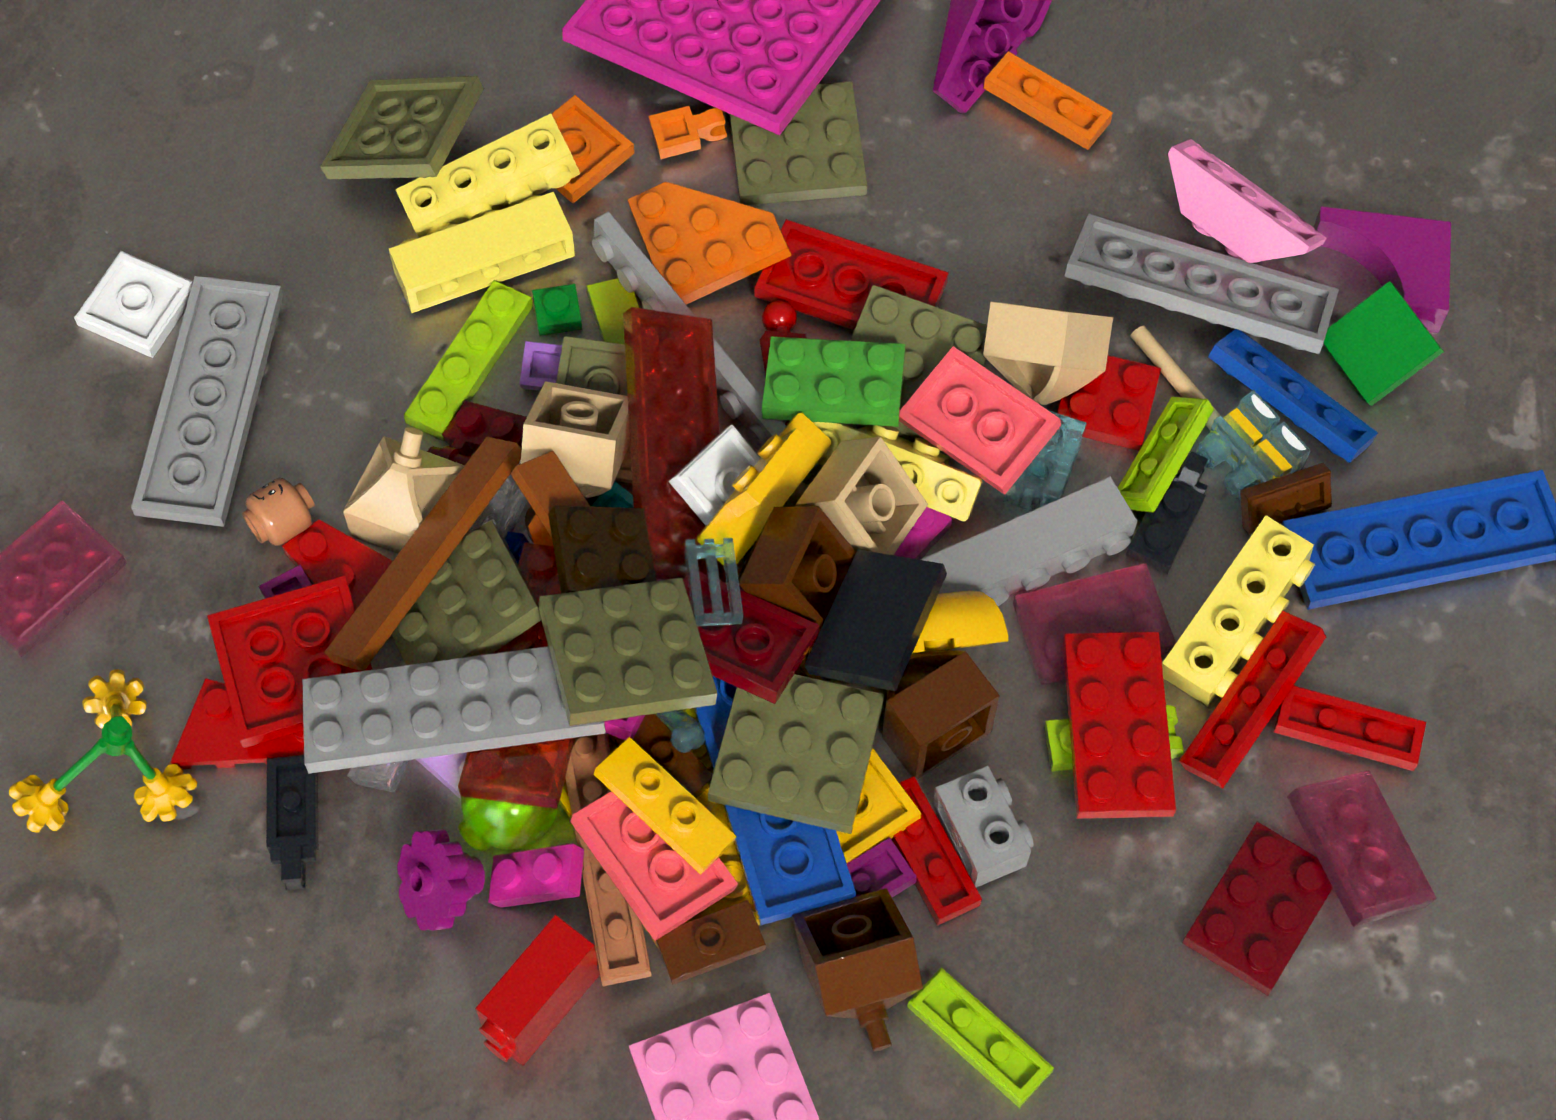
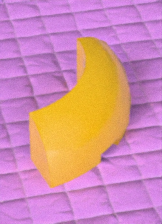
M968 590L939 593L913 653L1007 642L1009 639L1003 614L995 601L980 591Z

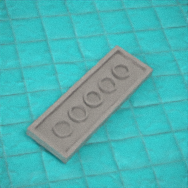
M1092 214L1087 215L1064 277L1077 280L1085 285L1097 286L1120 293L1128 298H1136L1162 306L1170 311L1182 312L1205 319L1213 324L1228 326L1247 332L1255 337L1267 338L1290 345L1298 350H1306L1316 354H1320L1339 291V289L1254 263H1247L1238 258Z
M194 276L131 505L135 516L225 526L283 299L281 286Z
M549 646L302 679L304 764L308 774L606 733L605 721L569 726Z

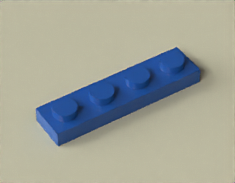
M1235 329L1218 341L1208 356L1225 373L1238 379L1254 391L1261 400L1270 403L1290 418L1297 427L1306 430L1326 445L1333 454L1342 457L1348 463H1351L1366 450L1378 434L1377 431L1241 330Z

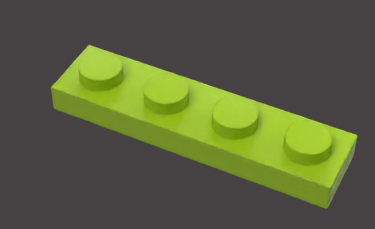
M493 280L404 413L405 423L444 442L445 438L442 434L465 400L469 402L472 400L532 309V297Z

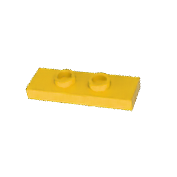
M630 737L602 761L594 771L593 775L700 875L734 843L737 837Z

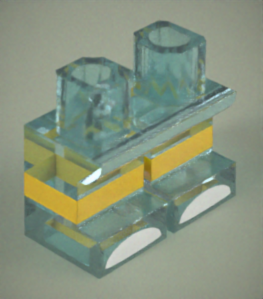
M1254 390L1240 400L1239 406L1225 417L1220 416L1214 419L1210 434L1199 443L1196 454L1208 458L1205 465L1206 468L1213 469L1225 460L1234 469L1225 476L1224 484L1236 500L1241 499L1240 490L1302 470L1311 452L1310 448L1284 421L1279 424L1281 418Z

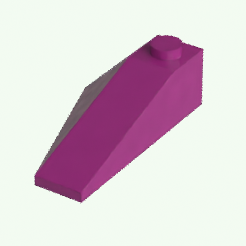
M951 0L932 91L958 112L966 113L985 91L984 81L986 76L1008 51L1017 55L1016 49L1027 37H1032L1039 30L1052 0Z

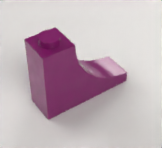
M1321 206L1314 224L1315 231L1317 230L1327 237L1321 246L1333 249L1356 260L1370 271L1382 286L1391 281L1429 332L1439 333L1449 312L1451 222Z

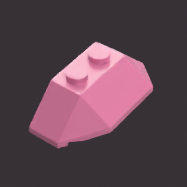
M1192 139L1172 146L1168 152L1181 214L1192 221V226L1198 232L1206 236H1212L1226 246L1225 250L1232 257L1244 260L1247 263L1302 255L1323 245L1327 237L1319 231H1315L1314 227L1215 155L1205 151L1202 146Z

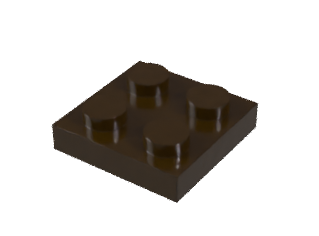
M554 505L548 516L561 593L657 581L644 508Z

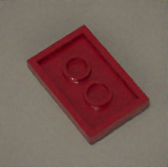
M691 568L683 582L712 676L776 704L817 639L820 625Z
M1257 821L1182 943L1268 996L1342 872Z

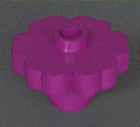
M444 829L416 831L412 836V844H405L401 848V858L397 864V872L403 882L399 887L398 894L406 916L408 918H416L418 927L422 931L452 928L455 917L464 915L466 902L474 895H478L484 887L485 871L481 861L477 857L463 852L459 842H450L448 833Z

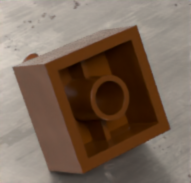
M819 506L774 507L757 540L744 555V564L737 583L745 592L819 624L820 632L856 551Z
M933 650L912 653L897 690L888 691L882 738L910 776H915L916 780H918L992 732L1000 695L966 651Z
M881 889L793 914L792 918L802 965L825 1016L858 1019L860 1028H866L873 1051H880L891 1047L892 1043L885 1021L889 1019L886 1010L923 989L914 938L888 889Z

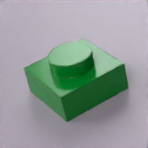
M575 284L532 290L539 336L583 330Z

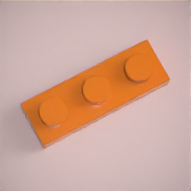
M1009 51L986 76L984 81L985 90L1089 150L1112 120L1113 112Z

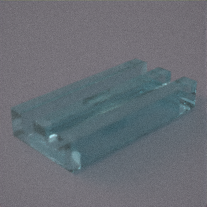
M723 538V544H715L714 539H704V545H696L695 539L685 540L684 551L691 607L697 626L742 624L743 608L733 538ZM698 558H706L713 613L704 614ZM717 558H723L730 613H724Z

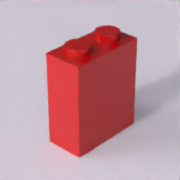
M555 915L475 1008L481 1023L479 1031L487 1038L484 1041V1045L502 1061L507 1062L512 1057L524 1066L599 977L600 971L595 945Z

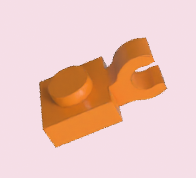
M685 106L649 116L650 127L660 159L701 149L700 138L707 141H718L727 137L724 126L726 124L722 110L718 108H712L703 113L692 115L690 106Z

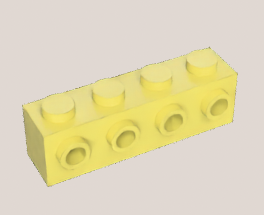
M550 113L442 166L437 177H419L395 190L416 234L421 238L438 232L448 225L461 224L479 218L488 211L502 210L522 203L525 199L537 196L551 188L562 187L572 178L580 175V172Z
M554 192L542 196L529 197L522 203L502 210L488 211L479 218L461 224H451L438 232L418 239H407L398 246L389 248L394 273L411 313L486 288L491 285L493 280L503 282L575 256L572 230Z
M1265 516L1163 661V679L1207 707L1216 695L1223 698L1238 676L1233 670L1242 658L1248 661L1264 637L1260 636L1259 633L1266 622L1270 621L1274 624L1281 612L1285 611L1289 600L1284 597L1291 586L1295 584L1301 587L1313 570L1315 564L1309 560L1314 544L1270 517Z

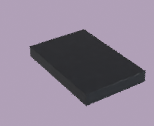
M858 549L805 662L808 673L896 691L946 578L947 572L944 564Z

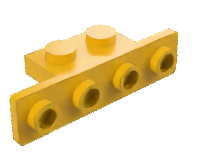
M803 413L795 415L779 435L777 433L774 434L759 449L757 454L761 458L755 466L749 465L734 480L732 487L735 488V491L698 535L697 541L727 569L735 567L757 540L773 508L783 507L830 447L831 440Z

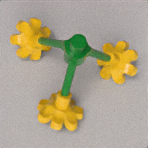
M114 669L109 673L108 682L98 675L93 676L89 680L88 686L95 695L84 698L82 702L86 712L98 713L94 718V722L98 727L102 728L101 738L58 779L53 778L47 784H44L37 775H29L22 781L11 785L9 789V795L17 800L12 804L13 811L18 816L29 814L30 816L26 824L27 828L32 832L39 833L45 824L52 831H58L65 822L64 816L69 810L68 804L60 798L65 794L66 786L104 753L110 756H121L123 754L129 756L143 773L142 780L147 786L136 789L134 798L138 805H142L140 813L147 822L153 821L157 814H159L160 819L164 822L175 819L177 811L174 806L187 807L193 800V796L187 791L195 789L198 783L190 774H183V769L176 764L168 765L162 774L158 768H152L132 740L131 726L133 725L131 714L141 715L147 708V701L137 698L144 690V684L139 678H133L125 683V672L120 669Z

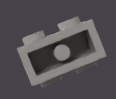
M989 766L936 787L933 799V806L976 888L1026 867L1031 853L1030 848L1033 847V839L1027 825L1023 820L1016 821L1009 807L1012 805V799L1005 782L1001 778L995 780Z

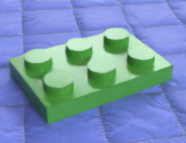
M771 337L762 401V419L792 420L798 413H803L812 422L899 427L905 344Z

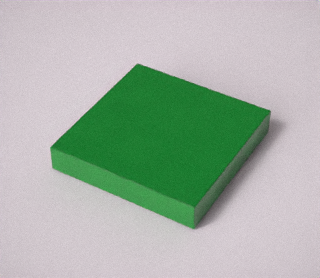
M1391 281L1387 282L1331 325L1327 330L1324 340L1326 348L1371 406L1445 352Z

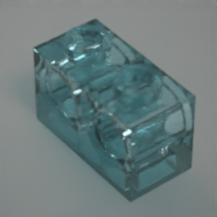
M1050 411L1060 418L1062 424L1050 439L1056 445H1045L1004 495L1003 502L1033 511L1062 498L1081 448L1087 423ZM1034 476L1043 482L1031 483L1025 477Z

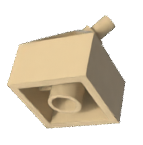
M990 302L983 356L1014 388L1038 404L1047 405L1079 390L1106 370L1113 317Z
M545 381L523 424L521 464L554 451L584 498L598 496L609 491L613 486L630 446L635 397Z
M405 428L402 442L383 436L343 510L350 535L399 554L465 465L421 450L420 445L423 432L419 429Z
M881 437L841 441L814 480L809 485L801 482L790 496L798 500L795 504L797 507L819 506L856 552L859 549L894 555L928 505Z

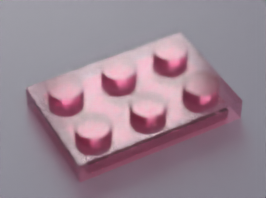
M62 500L0 553V638L21 657L127 564L124 556Z
M1146 563L1014 596L1013 605L1041 685L1066 679L1063 652L1064 634L1159 632L1161 655L1170 653L1176 644Z
M1370 770L1297 787L1287 796L1353 927L1420 909L1437 899Z

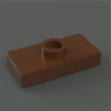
M1320 463L1240 490L1242 527L1251 535L1265 516L1282 524L1285 520L1304 517L1331 508V470L1324 463Z
M656 714L645 715L633 740L688 792L697 798L710 787L713 773ZM621 738L615 739L616 747L618 748L625 740Z
M748 900L682 924L656 940L672 985L766 950L765 941Z

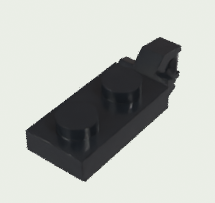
M1194 452L1190 453L1181 473L1177 472L1155 512L1145 513L1127 549L1126 556L1165 574L1169 573L1206 497L1205 492L1208 485L1199 482L1205 470L1204 467L1208 458Z
M304 755L267 758L266 847L270 853L272 865L281 864V881L285 883L286 890L306 889L305 862L316 861V850H319L318 773L308 774L304 764Z

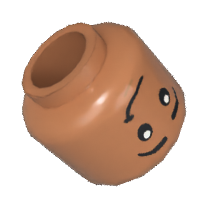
M279 477L247 497V510L242 515L260 543L268 541L274 546H280L311 525L312 519L309 509L314 507L315 504L301 483L293 486L286 479Z

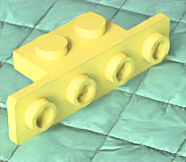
M813 422L832 442L817 462L818 464L824 466L841 441L881 437L928 503V508L961 521H966L970 517L982 484V479L949 466L950 457L939 453L940 449L927 440L915 438V441L911 442L898 436L899 430L893 426L866 425L856 429L842 423Z

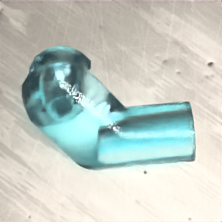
M684 710L656 713L658 718L672 731L671 742L679 752L687 753L692 749L700 748L704 744L706 736L704 728Z

